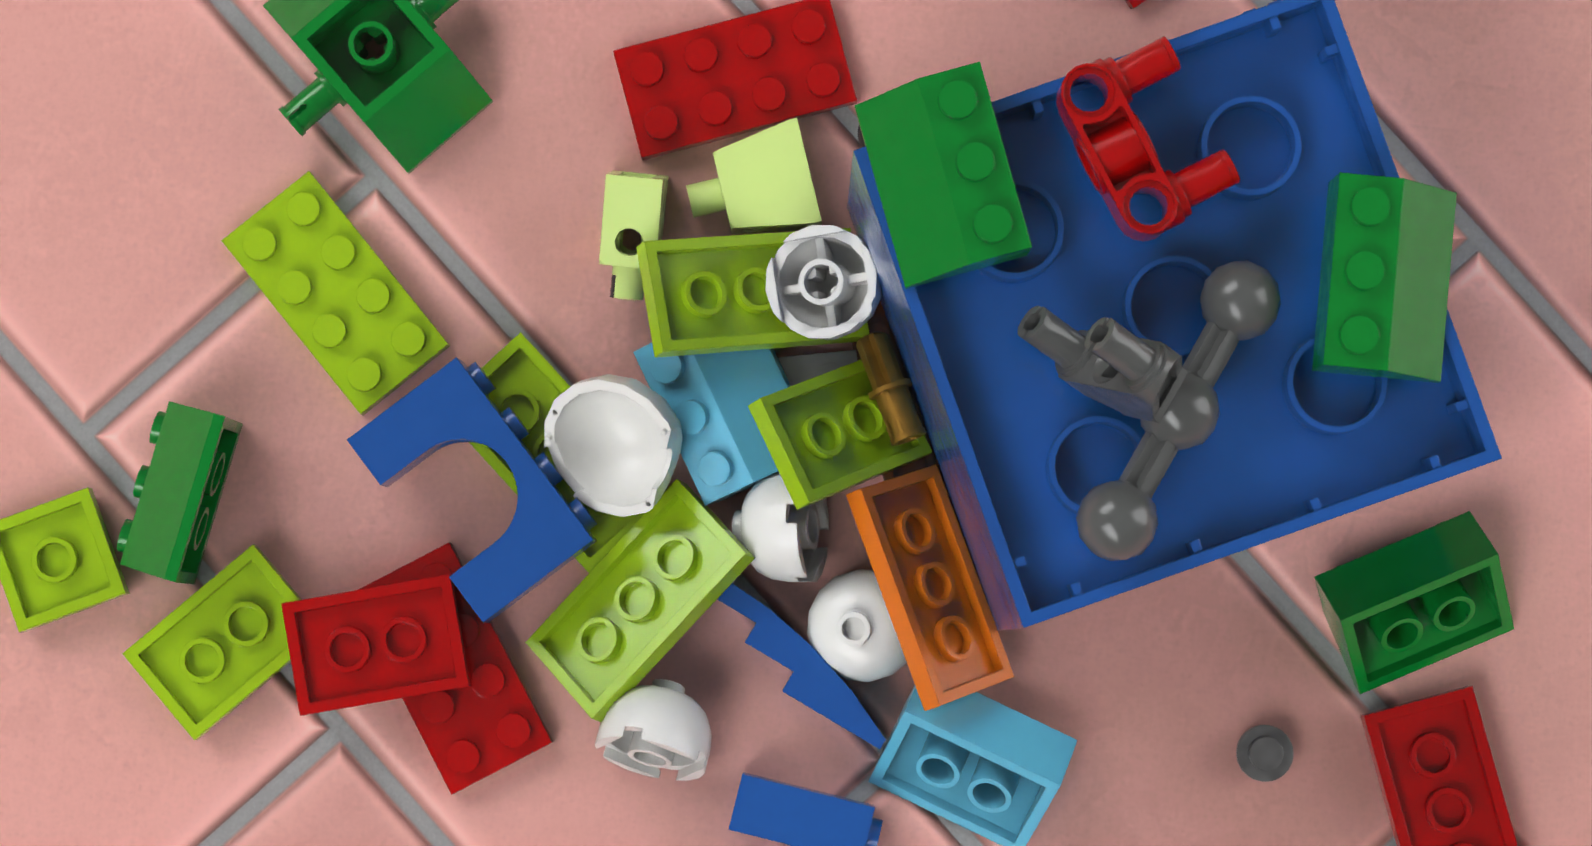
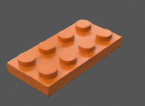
M937 464L846 494L924 711L1013 678V671Z

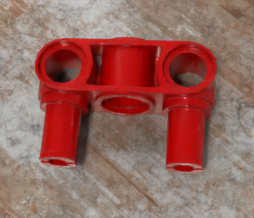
M1165 36L1116 61L1111 57L1104 60L1099 58L1091 63L1074 67L1064 78L1058 90L1056 100L1059 115L1074 142L1076 152L1089 179L1100 195H1102L1120 230L1126 236L1138 241L1155 239L1165 231L1185 222V218L1192 215L1191 207L1240 182L1237 169L1225 149H1221L1176 173L1169 169L1164 171L1147 131L1130 108L1129 103L1133 102V94L1181 69L1178 57ZM1081 82H1090L1096 85L1103 94V106L1091 112L1077 108L1071 100V87ZM1138 194H1150L1155 197L1162 207V219L1160 222L1153 225H1144L1136 221L1131 215L1129 208L1131 198Z

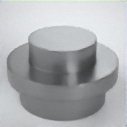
M1258 725L1250 728L1241 736L1236 748V758L1241 770L1250 778L1262 782L1274 781L1282 777L1289 770L1293 761V746L1288 736L1282 730L1270 725Z

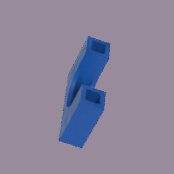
M456 357L349 437L347 441L378 483L385 487L392 485L439 449L455 443L473 442L486 445L495 450L507 462L514 475L518 493L516 512L510 526L496 542L449 576L481 621L489 623L597 542L590 532L597 525V522L578 498L569 503L557 488L556 484L562 481L563 477L556 470V467L547 455L542 452L535 458L524 444L522 439L530 433L514 411L508 407L503 412H500L488 396L496 388L476 362L467 367L462 360Z
M743 772L728 830L790 846H877L883 820L873 818L875 806L872 804Z

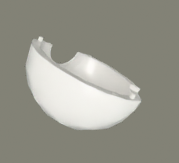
M606 374L581 380L573 384L554 400L544 422V448L548 446L556 470L575 492L573 497L578 498L582 503L597 512L615 516L647 513L653 509L669 485L681 452L683 439L681 423L669 403L661 395L633 378Z

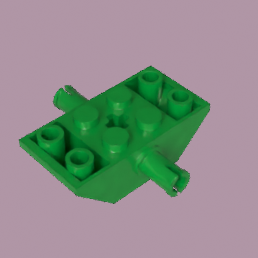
M269 0L263 5L318 69L314 73L318 78L284 107L282 106L278 109L301 136L305 135L309 128L337 104L340 103L343 107L348 104L406 172L410 174L487 108L493 100L434 31L437 27L434 21L459 0ZM374 40L379 45L388 41L384 46L385 53L380 58L375 59L372 57L366 60L369 53L365 45L369 41Z

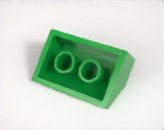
M980 62L915 79L855 105L854 108L905 289L1028 255L1032 244Z
M1342 172L1328 182L1312 371L1435 383L1441 382L1456 192L1405 178Z
M170 401L166 412L159 411L157 413L149 438V442L156 445L150 466L142 465L134 485L133 497L139 498L133 520H125L118 537L117 551L123 553L120 565L172 582L195 585L243 423L219 414Z
M1470 511L1314 577L1324 615L1359 694H1363L1514 629L1499 555Z

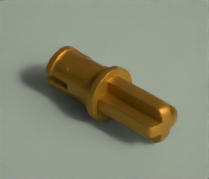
M874 332L859 339L856 347L873 389L868 393L870 400H876L890 437L891 445H902L926 434V431L922 426L909 391L912 382L910 378L903 377L888 335L885 332Z

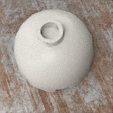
M811 225L795 231L783 241L784 244L778 249L775 258L771 257L766 269L765 292L772 311L791 330L807 338L835 340L858 331L873 316L882 297L878 274L865 242L859 236L835 225Z
M779 472L756 482L745 496L742 510H736L732 520V533L755 557L751 562L752 566L758 573L772 580L786 582H817L822 575L827 559L828 547L817 548L819 530H829L827 498L797 510Z
M858 569L836 576L819 590L808 612L807 635L811 646L837 675L846 680L871 682L893 675L907 663L874 571Z
M655 679L652 685L636 686L613 703L600 723L595 747L598 749L605 746L603 757L626 770L654 778L660 777L661 772L659 768L678 770L676 780L689 781L699 779L705 773L710 755L712 734L705 711L693 698L685 695V688L681 684L666 679Z

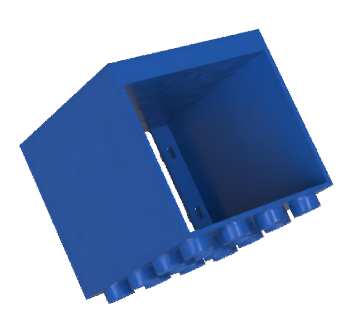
M1276 0L1268 3L1267 6L1245 11L1236 17L1168 40L1178 57L1181 69L1133 94V102L1129 103L1130 108L1147 131L1164 171L1169 169L1176 173L1221 149H1225L1237 169L1240 182L1191 207L1192 215L1186 217L1185 222L1149 241L1133 240L1120 230L1102 195H1100L1089 179L1056 105L1058 90L1066 76L992 102L1032 248L1027 256L905 289L866 147L853 151L847 208L856 234L865 242L874 262L881 285L882 297L880 301L907 377L911 379L913 394L997 630L1020 629L1502 459L1448 309L1441 382L1439 383L1312 371L1328 182L1340 172L1399 178L1335 0ZM1081 82L1075 84L1070 89L1071 100L1077 108L1091 112L1103 106V94L1096 85L1090 82ZM1138 194L1131 198L1129 208L1131 215L1136 221L1144 225H1153L1160 222L1162 219V207L1155 197L1150 194ZM1248 260L1267 269L1279 286L1281 306L1277 319L1265 334L1238 342L1213 387L1218 396L1220 415L1214 432L1203 444L1186 450H1178L1151 498L1156 505L1158 526L1152 543L1141 555L1126 560L1108 561L1096 556L1079 537L1076 517L1081 501L1094 486L1119 480L1145 431L1141 427L1140 419L1125 416L1121 412L1085 396L1059 378L1055 367L1056 362L1018 336L1017 332L1021 320L1035 306L1047 308L1076 331L1090 330L1092 325L1100 318H1112L1138 338L1161 341L1181 355L1183 366L1207 323L1202 315L1200 296L1205 280L1217 267L1233 261Z

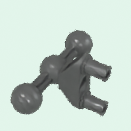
M1248 260L1233 261L1217 267L1205 280L1200 296L1202 315L1207 323L1183 366L1181 355L1161 341L1138 338L1112 318H1100L1092 325L1090 330L1076 331L1047 308L1035 306L1021 320L1017 332L1018 336L1056 362L1055 367L1059 378L1085 396L1107 405L1125 416L1140 419L1141 427L1145 431L1119 480L1094 486L1081 501L1076 517L1079 537L1096 556L1108 561L1126 560L1141 555L1152 543L1158 526L1156 505L1151 498L1178 450H1186L1201 445L1214 432L1220 415L1218 396L1213 387L1238 342L1265 334L1277 319L1281 306L1279 286L1267 269Z

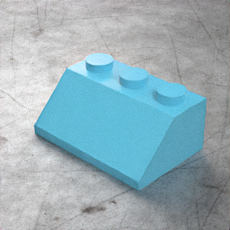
M650 343L633 352L650 389L667 400L681 423L683 439L680 454L705 506L726 500L753 487L756 482L779 472L748 408V405L759 398L791 386L773 348L655 358L653 344Z
M914 685L868 782L999 845L1026 846L1061 786L1077 740L978 692L924 711L916 686Z

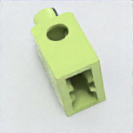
M797 118L786 120L713 152L718 178L686 185L693 218L726 210L732 234L798 231L811 225H822Z
M615 170L606 174L599 264L612 266L610 297L627 300H643L644 298L637 250H629L623 246L624 229L629 228L636 230L641 235V243L644 241L662 240L669 177L667 175Z

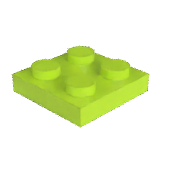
M84 488L0 519V580L19 632H27L130 594L92 488Z

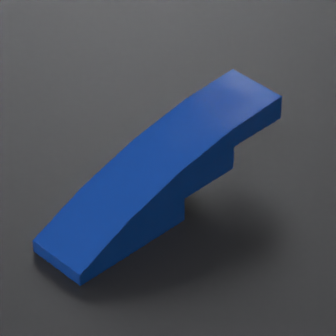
M732 583L717 600L756 622L745 643L793 671L782 691L880 749L885 742V738L852 690L821 655L772 610Z

